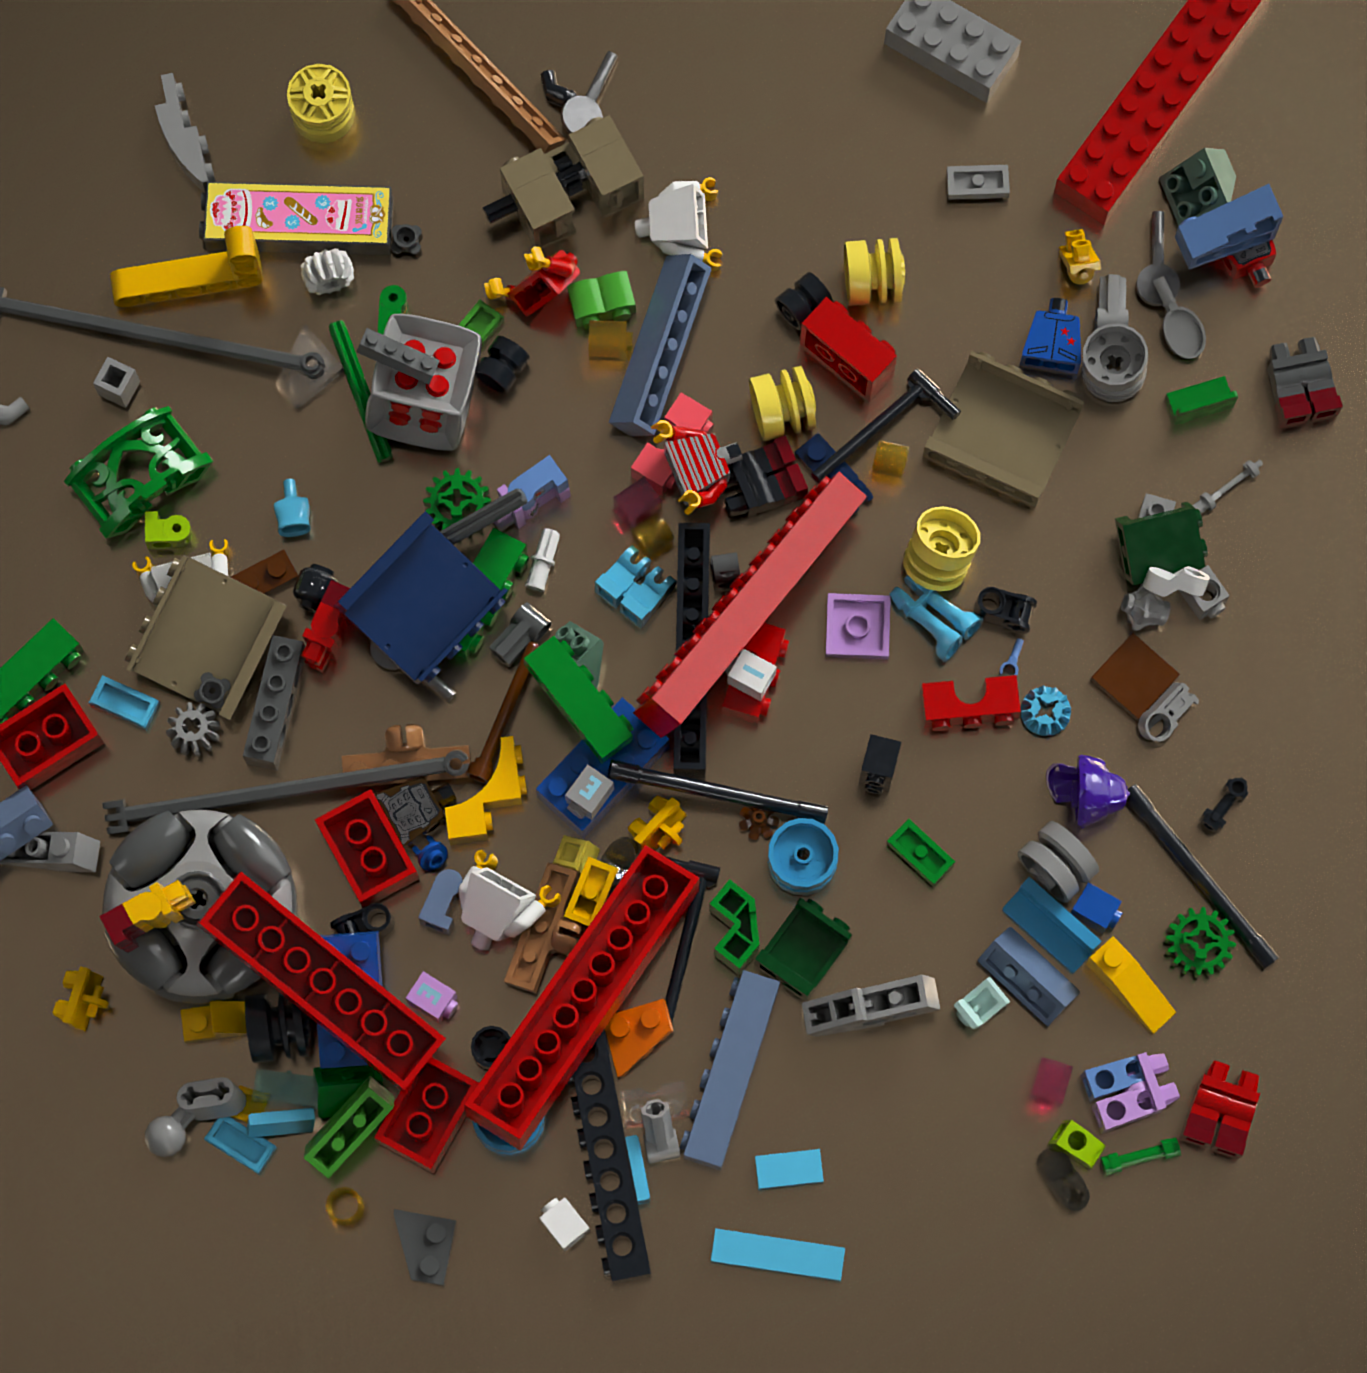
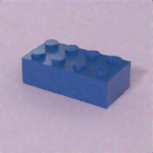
M623 697L612 709L618 717L623 714L633 726L634 730L631 731L633 735L632 742L601 764L586 743L581 740L536 788L537 798L583 839L635 785L610 779L614 782V791L593 820L586 816L581 819L567 809L569 804L566 803L565 794L587 764L605 777H607L611 760L650 769L670 748L669 738L667 736L660 738L633 714L635 708Z
M379 931L320 935L382 986ZM317 1023L320 1069L368 1065Z

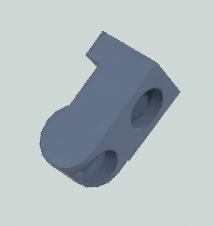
M447 869L437 875L418 917L421 925L449 936L453 929L454 921L453 918L448 916L454 902L460 898L458 889L463 882L461 875L457 871Z

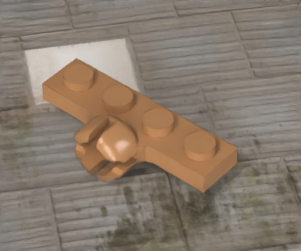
M407 724V743H403L401 725H394L385 732L386 747L384 751L342 755L343 773L446 757L452 750H462L469 757L463 762L458 758L451 759V767L453 769H460L463 763H470L469 745L437 748L426 747L423 739V729L416 724ZM466 772L461 776L440 773L364 786L407 783L419 778H425L426 781L469 777L466 775Z
M547 863L535 900L538 901L540 899L539 893L541 888L549 885L552 887V890L546 895V899L550 900L559 893L561 901L556 907L546 906L545 913L531 927L522 932L504 979L507 985L536 994L550 956L554 953L568 956L576 945L577 940L575 938L580 939L586 931L584 924L564 917L580 876L578 871Z

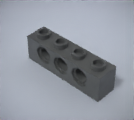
M272 636L243 752V758L247 765L278 771L305 659L301 656L305 649L304 641Z

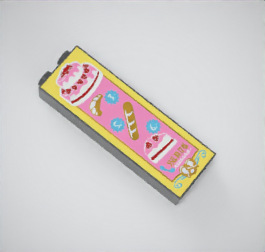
M207 182V193L202 192L201 210L205 211V221H200L199 238L204 240L208 251H227L224 232L231 227L248 226L252 228L259 252L319 253L325 249L330 251L336 248L339 251H346L347 254L391 255L393 193L391 187Z

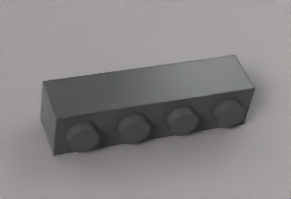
M366 328L356 351L426 384H430L440 361L369 328Z

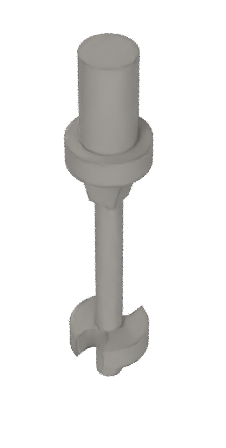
M1260 459L1255 463L1251 460L1243 464L1245 470L1213 494L1210 495L1204 492L1200 495V500L1192 506L1195 509H1199L1201 514L1206 510H1213L1216 508L1215 500L1248 475L1252 478L1257 477L1260 474L1258 468L1263 465V462Z

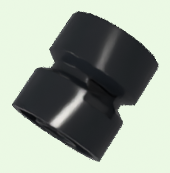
M807 272L794 283L795 289L787 288L775 298V304L782 316L797 330H801L802 322L825 297L833 302L826 286L811 272Z
M498 335L487 350L489 357H483L480 360L474 375L490 389L500 394H507L516 381L514 374L522 372L530 360V355L514 341Z
M487 1026L477 1031L472 1038L471 1052L474 1062L485 1073L511 1038L507 1031L501 1027Z

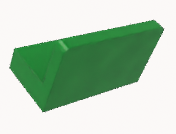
M1222 376L1166 393L1165 399L1174 424L1178 425L1234 408L1238 394L1237 391H1230L1226 377Z
M370 1065L313 1068V1080L317 1091L318 1117H332L369 1076H372L383 1086L382 1075Z

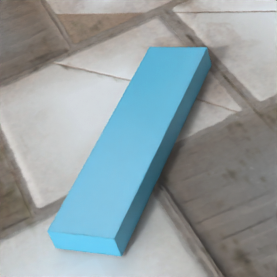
M715 1228L711 1262L841 1282L845 1248Z

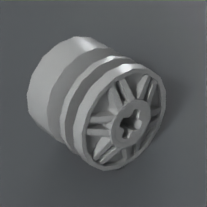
M1107 324L1097 328L1087 338L1083 347L1082 379L1087 389L1095 397L1107 402H1121L1133 397L1142 388L1146 379L1148 365V347L1143 336L1127 325ZM1112 364L1115 368L1120 366V370L1117 371L1114 368L1109 370V365Z

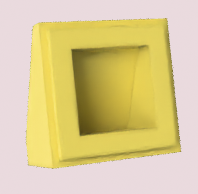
M564 835L553 864L578 871L581 875L588 856L597 860L600 849L590 841Z

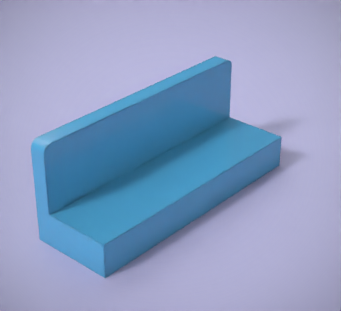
M1031 877L1024 881L1019 891L1002 909L1003 913L1070 973H1075L1102 942Z

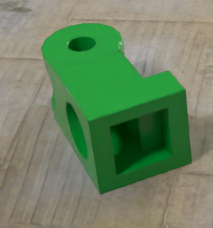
M387 286L380 294L378 333L382 335L392 314H406L408 311L406 292L400 286Z

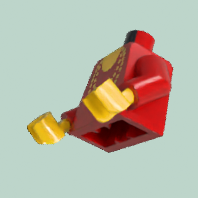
M541 247L531 248L532 254H524L527 266L532 272L516 286L507 285L506 288H503L501 278L490 279L489 283H484L486 295L491 300L505 296L506 300L514 301L525 316L528 317L559 295L580 274V270L577 267L578 260L573 253L559 250L554 255L544 258Z

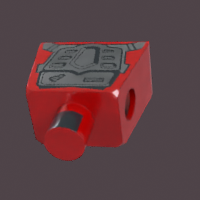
M1273 240L1218 260L1232 279L1249 275L1254 287L1258 288L1271 281L1266 267L1273 264L1276 257V249Z

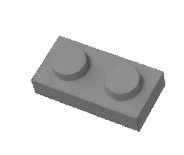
M1008 165L947 166L948 200L1009 198Z

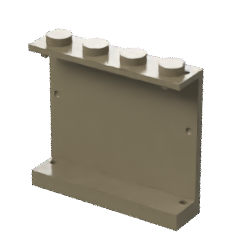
M971 351L968 363L950 398V401L961 410V413L956 419L952 420L943 412L932 437L929 436L926 442L923 457L1036 507L1079 418L1085 401L1080 400V397L1072 391H1060L1052 387L1051 383L1043 378L1035 377L1034 379L1023 374V371L1014 365L1008 364L1005 366L995 361L994 357L985 352L976 353Z
M183 555L181 560L175 558L168 570L167 575L172 578L167 588L161 586L156 594L153 604L157 605V608L152 617L146 615L138 631L144 635L139 645H131L125 657V661L129 662L126 670L145 676L196 701L194 693L200 688L202 683L200 679L202 674L210 672L215 678L220 680L227 679L231 684V688L226 691L223 698L224 705L221 708H213L210 703L205 701L198 703L205 704L206 707L218 712L220 716L231 720L287 605ZM213 687L209 689L210 693H215L216 691Z

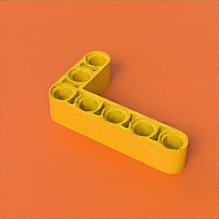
M235 226L227 229L224 232L226 252L112 271L110 273L114 305L118 307H131L248 288L261 284L263 282L260 255L252 228L248 226Z

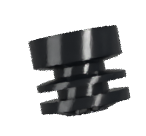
M280 992L278 995V1006L272 1007L267 993L245 996L246 1031L253 1063L275 1061L277 1046L279 1045L283 1046L287 1059H293V1044L297 1043L299 1056L309 1057L312 1029L310 1017L293 1003L288 1005L287 998Z

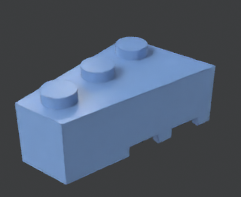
M1267 184L1199 217L1194 216L1185 219L1178 226L1175 239L1190 270L1275 239L1284 216L1270 184Z

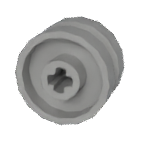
M1049 821L1038 832L1039 842L1028 841L1017 852L1018 858L1029 874L1056 899L1067 903L1079 892L1077 881L1089 882L1099 872V866L1088 849L1072 833L1059 823Z

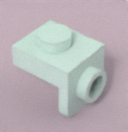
M988 977L963 999L958 1000L954 1007L957 1009L956 1014L959 1020L965 1026L975 1030L988 1022L1008 1005L1010 1001L992 978Z

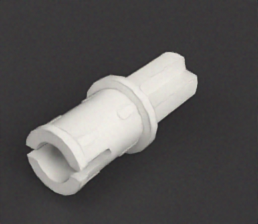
M547 528L542 530L536 553L531 555L533 562L525 587L544 592L550 568L555 565L553 557L560 537L557 531Z

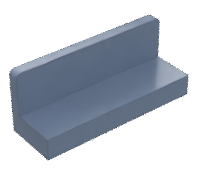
M1012 927L1007 928L998 936L977 960L1047 1027L1080 994V990Z

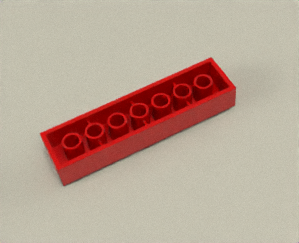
M243 872L237 873L196 923L204 932L399 1090H405L446 1039Z

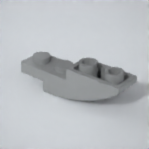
M173 73L161 75L166 103L155 105V109L165 140L183 172L198 188L207 193V182L215 181L212 164L205 163L204 154L209 153L206 136H200L197 126H191L188 110L182 111L180 101L186 100L182 82L176 83Z

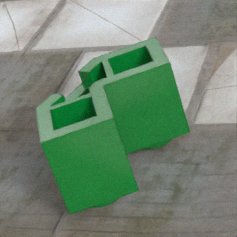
M729 879L709 903V911L731 928L714 948V956L736 974L740 975L759 951L760 942L755 899Z

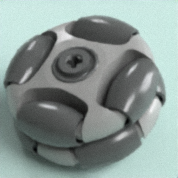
M187 810L173 815L170 811H165L149 818L127 835L109 861L112 868L104 888L102 914L140 893L151 892L149 886L156 882L166 887L177 880L182 885L188 887L195 900V904L199 905L196 909H193L192 905L181 911L184 919L175 924L171 921L164 928H153L137 937L135 940L139 947L129 953L113 944L104 927V935L111 952L128 974L142 985L155 991L156 995L172 1001L186 1004H210V1001H225L234 998L235 993L246 989L261 978L196 925L237 873L243 872L297 916V891L292 870L285 854L263 828L241 814L233 817L218 811ZM202 901H206L205 906L200 905ZM182 949L183 953H177L176 950Z

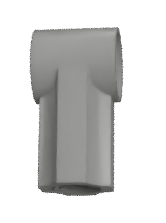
M1115 274L1100 277L1098 308L1095 314V330L1107 324H1124L1128 326L1129 313L1128 309H1126V278Z
M659 1099L647 1101V1104L641 1107L643 1128L645 1129L643 1138L648 1163L681 1157L676 1130L672 1126L668 1102H662Z

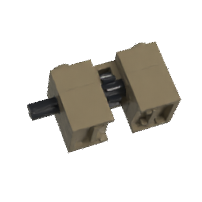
M611 116L591 119L586 123L585 127L568 134V143L545 154L539 148L521 158L513 157L507 160L500 167L502 190L505 197L482 207L487 221L491 224L515 213L532 246L543 249L577 232L572 222V213L575 212V209L569 199L586 190L589 191L603 218L643 200L644 175Z

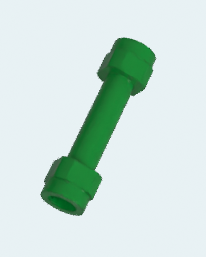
M1174 1137L1161 1140L1157 1146L1119 1156L1117 1152L1100 1157L1105 1176L1121 1173L1122 1168L1159 1158H1163L1166 1161L1181 1156V1149L1177 1138Z

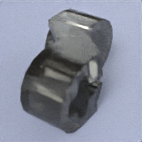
M617 838L609 845L599 860L611 866L615 864V867L619 869L609 894L616 888L639 854L637 843L632 838Z
M1054 1148L1046 1149L1040 1153L1037 1159L1038 1170L1059 1204L1071 1211H1079L1086 1207L1090 1198L1089 1190L1083 1178L1073 1167L1069 1157Z

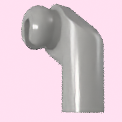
M21 397L9 406L0 404V425L6 426L11 424L30 409Z

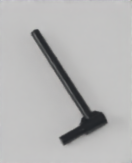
M918 368L907 378L909 390L813 471L811 476L819 483L918 398L923 401H933L952 420L960 415L961 410L940 392L941 389Z
M666 857L700 878L699 892L687 909L665 998L671 1023H673L706 887L710 888L717 884L721 867L693 860L686 862Z

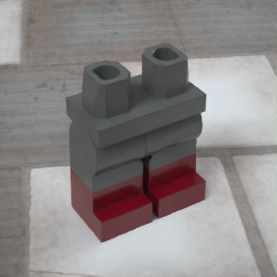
M1315 337L1305 338L1298 342L1300 355L1290 356L1287 343L1272 345L1269 350L1271 363L1267 368V372L1270 378L1280 427L1304 423L1309 418L1311 421L1338 416L1343 408L1340 395H1337L1331 367L1327 360L1326 349L1320 350Z

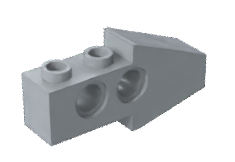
M917 975L862 989L853 988L802 1003L807 1035L815 1037L882 1026L886 1022L941 1010L935 978L926 975Z

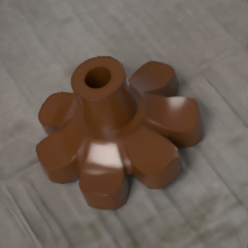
M743 807L739 815L745 820L739 822V828L743 832L749 830L748 837L752 841H757L760 834L764 839H769L773 836L771 828L779 826V818L771 816L774 814L771 811Z

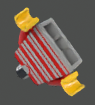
M660 420L652 425L651 429H657L660 432L659 435L653 438V441L657 444L664 440L668 441L664 444V454L681 494L678 502L684 501L685 505L689 504L684 512L688 515L696 508L715 504L727 488V482L730 479L728 465L743 460L738 443L735 442L720 448L715 434H707L703 430L672 426L666 420Z

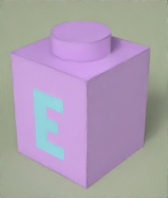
M424 971L406 996V1001L409 1005L439 1024L444 1017L450 1019L459 1004L455 1001L457 994L454 990Z

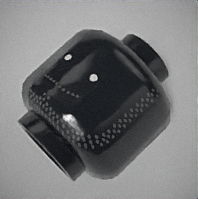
M311 564L310 567L301 569L293 589L294 597L300 601V608L316 613L330 581L338 582L334 577V571L318 564Z

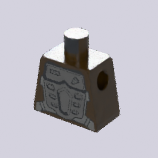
M419 778L375 794L406 852L410 851L412 847L418 845L428 835H431L446 823V817L441 807L457 799L448 782L431 791L425 778Z

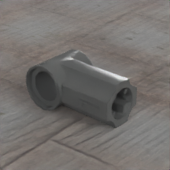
M526 602L515 612L510 620V625L490 645L489 650L503 664L510 667L525 651L529 642H538L546 634L552 622L529 602Z

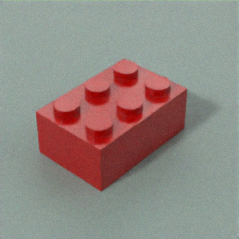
M825 297L802 322L800 345L870 402L894 376L897 360L896 351L887 341H879L874 337L871 329L860 320L856 322L848 315V310L840 302H832L829 298Z
M65 683L0 724V761L18 789L25 785L30 790L36 788L104 744Z
M371 789L314 819L362 908L384 899L419 879L414 865Z
M431 1057L405 1090L400 1091L394 1101V1108L385 1117L374 1139L378 1144L434 1174L466 1117L464 1104L479 1082Z

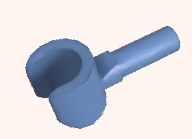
M1016 639L1008 661L1004 662L1000 667V676H1002L1003 669L1006 666L1013 667L1015 670L1014 675L1018 676L1019 669L1016 664L1024 640Z

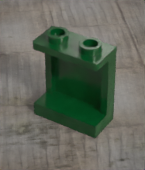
M1189 502L1181 503L1182 508L1133 520L1128 516L1115 518L1125 578L1132 585L1143 583L1150 567L1160 568L1173 574L1187 566L1197 570L1206 567L1204 557L1208 556V550L1205 540L1200 537L1199 528L1203 526V521L1199 509H1195Z
M799 898L796 906L765 949H762L757 955L754 965L775 980L780 981L783 986L807 1002L850 943L852 934L848 932L850 927L837 917L831 920L822 913L824 911L823 907L812 899L805 901Z

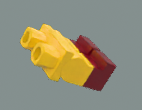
M179 880L166 887L156 882L149 886L151 892L140 893L100 915L99 917L113 944L129 953L139 947L135 940L137 937L153 928H164L171 921L176 924L183 920L184 917L181 911L195 904V900L186 885H182Z

